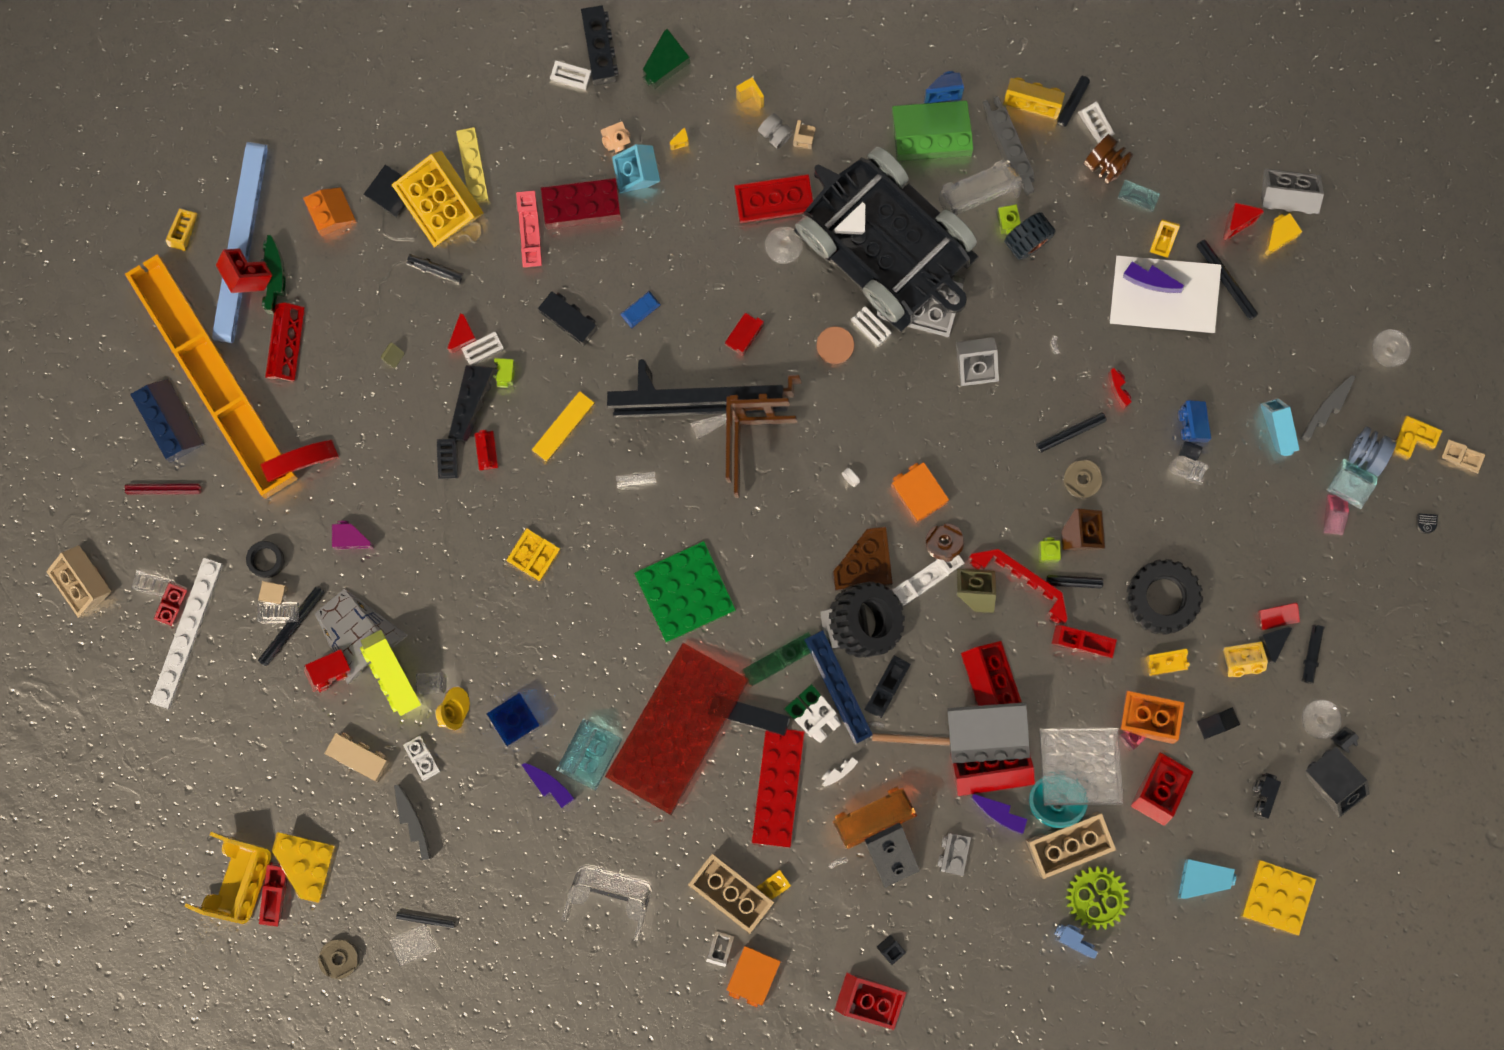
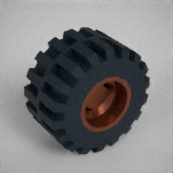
M1039 212L1016 226L1006 236L1004 242L1015 257L1021 260L1044 246L1054 236L1056 230L1044 214Z

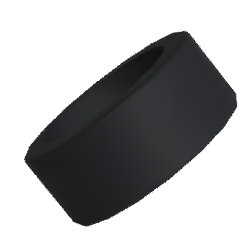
M259 541L253 544L246 555V565L249 570L262 578H272L279 574L285 562L281 548L269 541ZM265 548L271 549L276 555V564L267 571L258 569L254 563L255 554Z

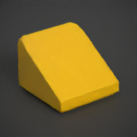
M685 128L670 141L671 150L689 145Z

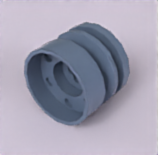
M1366 426L1353 442L1348 462L1353 464L1358 458L1356 466L1360 468L1367 461L1366 471L1378 477L1390 460L1397 441L1384 435L1378 442L1376 441L1378 432L1374 431L1369 437L1371 428Z

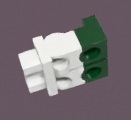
M811 684L798 696L809 707L810 711L797 697L783 710L809 737L812 736L821 743L827 737L821 727L827 723L834 731L841 723L836 717L837 713Z

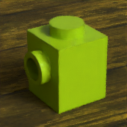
M1017 204L998 208L997 217L1001 234L1006 233L1008 235L1021 223Z
M1048 537L1043 538V541L1039 542V563H1056L1061 560L1060 540L1055 541V538Z

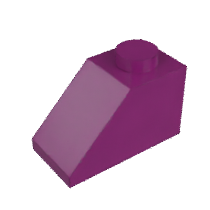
M337 521V524H332V548L335 550L373 549V544L357 528L349 524V521Z

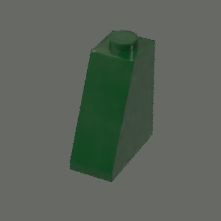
M668 29L664 30L643 67L644 76L642 78L648 86L652 85L654 89L690 64L689 55Z

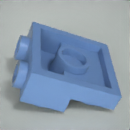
M1059 924L1054 932L1057 935L1055 940L1089 958L1095 959L1098 952L1094 950V945L1082 940L1084 935L1080 934L1081 929L1071 924L1067 926Z

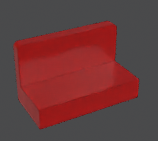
M744 313L725 341V345L744 356L763 328L764 321Z

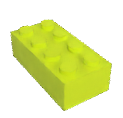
M382 630L360 640L362 643L360 650L366 662L371 661L369 666L376 679L380 678L378 683L384 695L389 694L386 698L393 712L398 711L399 715L402 716L420 706L421 703Z

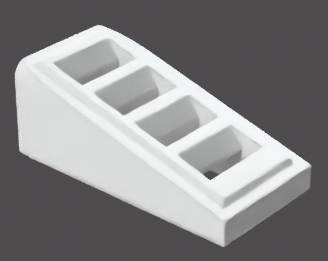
M1097 101L1078 111L1081 119L1098 144L1107 134L1111 136L1115 134ZM1091 110H1093V111L1095 112V113H1093V114L1090 115V116H1088V114H1087V113L1090 112ZM1097 116L1099 119L1092 123L1091 119ZM1100 123L1103 124V126H1101L1100 128H1095L1096 125ZM1104 129L1107 130L1105 134L1099 136V132L1103 131Z

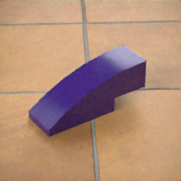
M1132 261L1123 274L1124 279L1145 289L1165 293H1182L1184 290L1183 284L1153 265L1147 271Z
M527 763L522 764V767L544 797L552 794L561 808L566 807L575 800L568 789L550 774Z
M972 794L971 799L988 817L1011 831L1019 834L1024 833L1027 819L1010 814L1011 805Z

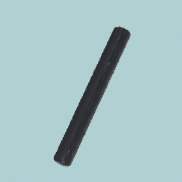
M1205 239L1197 244V248L1209 264L1221 265L1220 280L1249 320L1257 317L1258 312Z
M316 586L260 656L258 659L260 664L268 666L323 596L324 591Z

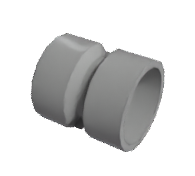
M775 113L771 114L758 129V132L765 138H770L769 142L776 149L781 148L794 133L787 124H782V120Z

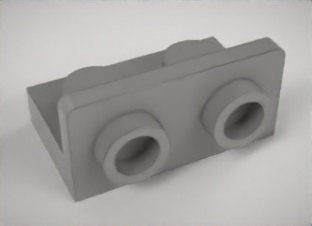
M949 832L947 836H943L941 847L944 848V853L939 855L937 864L940 867V871L960 876L964 875L971 837Z

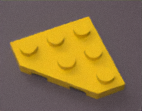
M277 832L272 852L295 889L298 898L319 903L334 845Z

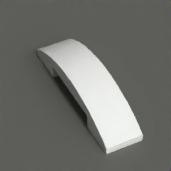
M959 555L950 562L937 559L913 577L892 590L893 594L898 597L900 604L904 606L962 566L964 562Z

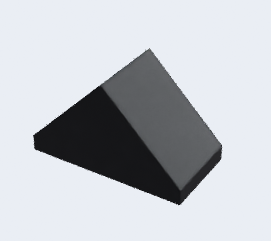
M1291 627L1276 630L1259 637L1268 663H1276L1292 630Z
M1233 707L1197 721L1204 740L1240 725Z

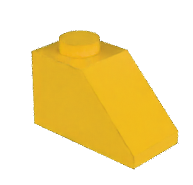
M1290 213L1286 216L1281 214L1273 220L1274 223L1270 227L1265 250L1267 256L1296 239L1302 233V230Z

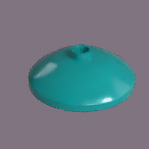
M1054 774L1041 778L1033 785L1029 795V805L1032 813L1040 822L1055 828H1065L1078 823L1084 817L1088 807V797L1085 789L1078 781L1066 775Z

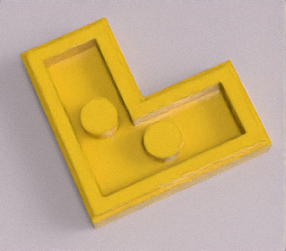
M1405 416L1397 435V443L1393 452L1410 458L1417 442L1434 449L1442 430L1410 416Z

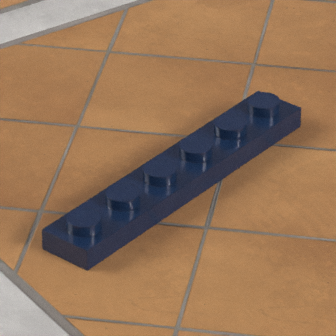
M819 631L805 638L804 640L853 743L857 744L869 738L873 734L824 631Z

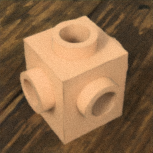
M623 122L600 130L603 136L602 143L608 151L615 150V152L626 149V144L631 143L629 140L630 133L624 127Z

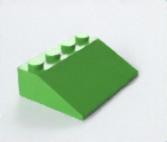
M967 101L892 106L897 161L972 156L973 142Z

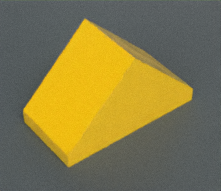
M1161 219L1157 226L1150 252L1168 258L1180 224Z

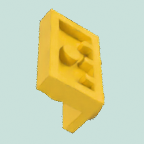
M1262 642L1224 648L1223 653L1228 667V677H1241L1245 674H1259L1266 671L1268 661Z

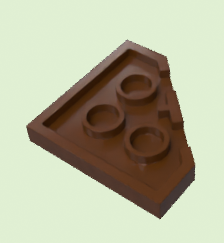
M886 527L866 529L860 539L834 569L835 591L865 582H875L883 585L893 584Z

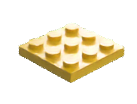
M1259 860L1241 916L1299 936L1316 879Z

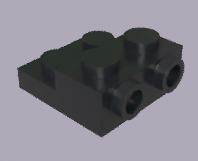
M1266 773L1262 774L1258 780H1255L1252 791H1254L1253 796L1260 798V801H1256L1254 805V817L1261 820L1269 819L1281 785V781L1276 780L1277 776Z

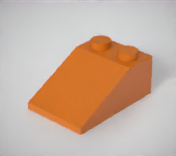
M1127 691L1120 729L1152 740L1174 744L1179 741L1184 702Z

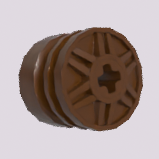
M1107 134L1099 142L1083 163L1091 172L1096 171L1100 167L1102 169L1098 176L1100 179L1108 174L1104 180V183L1107 185L1125 171L1134 155L1128 152L1123 157L1122 155L1126 150L1125 147L1116 151L1115 148L1118 141L1110 134Z

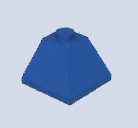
M948 71L940 75L926 89L924 104L961 100L964 85L960 73Z

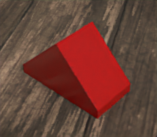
M461 313L447 347L450 353H455L476 341L464 314Z

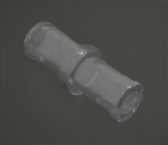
M654 471L639 474L633 472L632 475L616 476V481H625L617 483V488L639 487V485L656 483L655 478L647 479V477L655 476Z

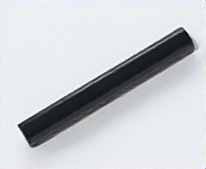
M397 912L396 915L397 920L452 929L455 927V921L403 912Z

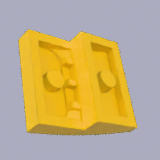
M525 528L506 561L540 581L560 548Z

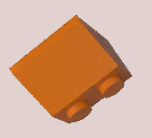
M341 187L319 190L303 197L314 224L322 237L356 222Z

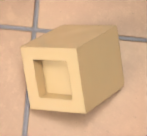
M797 120L793 146L812 149L816 128L803 125L801 120Z
M262 581L258 600L267 604H282L284 591L287 592L288 587Z

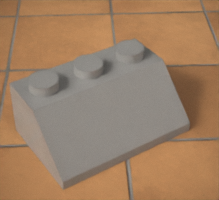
M1264 169L1261 194L1262 207L1271 210L1283 209L1288 212L1300 211L1306 214H1319L1324 196L1321 175Z

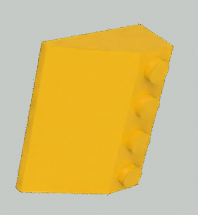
M442 150L430 154L392 184L433 247L438 246L484 214Z

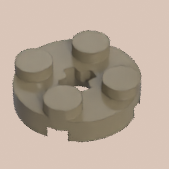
M1089 460L1073 462L1064 473L1063 484L1072 496L1087 499L1095 495L1101 488V471L1095 463ZM1086 475L1088 482L1079 483L1078 476Z
M332 940L321 949L318 958L319 967L328 977L335 979L346 978L358 966V952L347 940ZM336 954L343 956L341 965L333 961L336 958Z

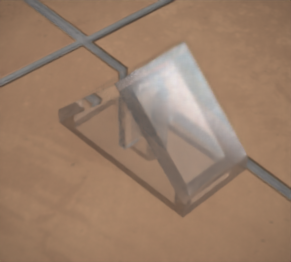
M441 672L416 674V693L446 694V674Z

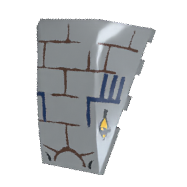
M343 589L315 612L332 652L341 649L349 665L350 673L347 674L348 678L345 679L347 684L362 674V670L371 663V661L366 662L360 650V647H362L360 640L382 630L390 647H394L408 636L346 589Z

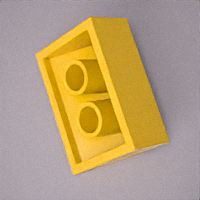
M1015 77L1014 79L1010 78L1003 105L1057 119L1065 93L1061 92L1058 88L1052 87L1049 89L1043 87L1040 83L1034 82L1031 84L1025 82L1022 78Z

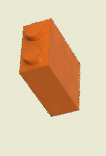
M917 462L909 467V472L905 475L902 473L898 474L893 478L894 482L891 484V487L916 524L949 502L948 497L924 462L920 465Z
M744 946L726 989L729 991L728 995L738 1000L740 996L748 999L746 1003L754 1007H758V1004L762 1006L781 961Z

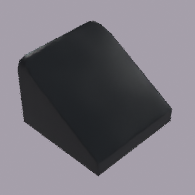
M1185 441L1181 445L1178 458L1196 463L1203 447Z
M889 935L877 946V949L891 965L906 954L905 950L892 935Z

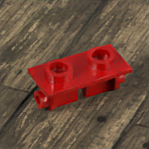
M480 430L479 433H474L479 471L498 468L494 431Z

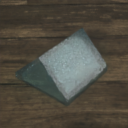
M1343 459L1327 491L1361 509L1375 489L1377 477Z

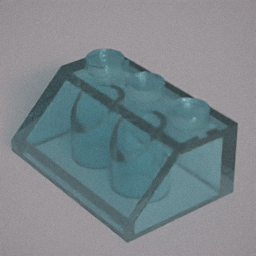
M583 718L556 771L596 791L622 738Z

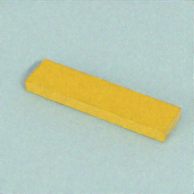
M579 391L532 448V451L548 462L595 403Z

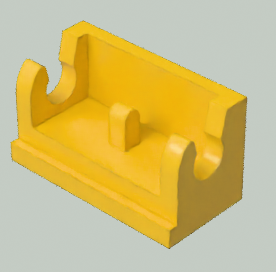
M1187 649L1148 655L1146 661L1149 676L1187 670L1190 666V663L1187 661Z

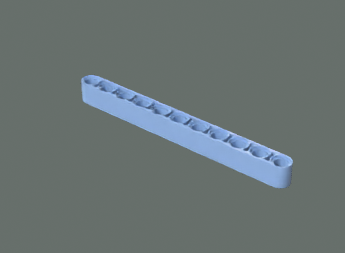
M247 142L227 248H240L247 262L249 261L268 152L266 144ZM223 277L212 338L213 341L233 343L243 292L231 293Z

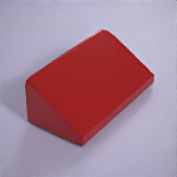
M1298 603L1258 611L1261 629L1267 630L1299 623Z

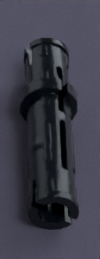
M412 253L407 258L406 265L421 269L423 273L429 272L457 284H460L464 273L434 263L429 258L424 259Z
M1312 625L1306 660L1303 661L1305 666L1301 682L1314 684L1316 667H1319L1318 657L1325 629L1323 626Z

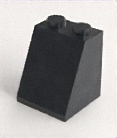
M1337 747L1327 750L1320 760L1312 762L1307 767V778L1339 818L1370 794L1368 780Z

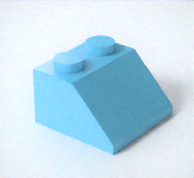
M636 144L612 157L619 193L648 188L660 182L652 145Z

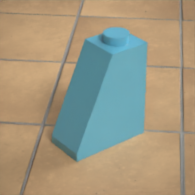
M1279 398L1261 403V409L1275 451L1283 456L1294 454V451L1299 450L1290 406Z
M1185 859L1178 898L1186 899L1231 889V886H1234L1236 882L1235 869Z

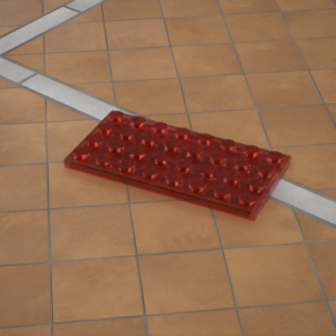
M682 643L605 777L672 815L750 680L687 644Z

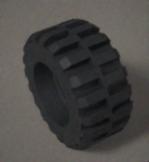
M1160 559L1146 564L1137 571L1130 580V585L1126 591L1128 592L1126 603L1129 605V613H1132L1134 616L1133 620L1141 624V628L1144 630L1148 629L1151 633H1162V635L1176 633L1192 623L1200 612V605L1203 602V596H1201L1203 591L1202 585L1198 584L1199 579L1197 575L1194 576L1191 573L1192 569L1182 566L1183 563L1179 561L1172 562L1171 559L1161 561ZM1160 579H1167L1175 583L1182 594L1181 606L1176 612L1169 615L1156 613L1147 601L1146 595L1149 586Z
M865 582L846 587L841 593L836 595V601L832 602L830 607L832 612L829 613V619H831L829 626L830 630H833L834 634L832 636L834 640L839 642L838 646L841 649H845L847 654L858 658L882 655L896 647V643L900 641L902 637L900 633L904 632L905 627L903 626L905 615H902V604L899 605L898 597L892 594L893 591L890 588H884L885 586L881 583ZM862 603L872 610L875 617V629L871 637L862 630L859 624L858 613Z

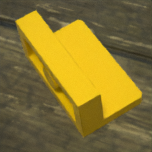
M753 77L736 86V96L740 104L754 97L759 107H764V95Z

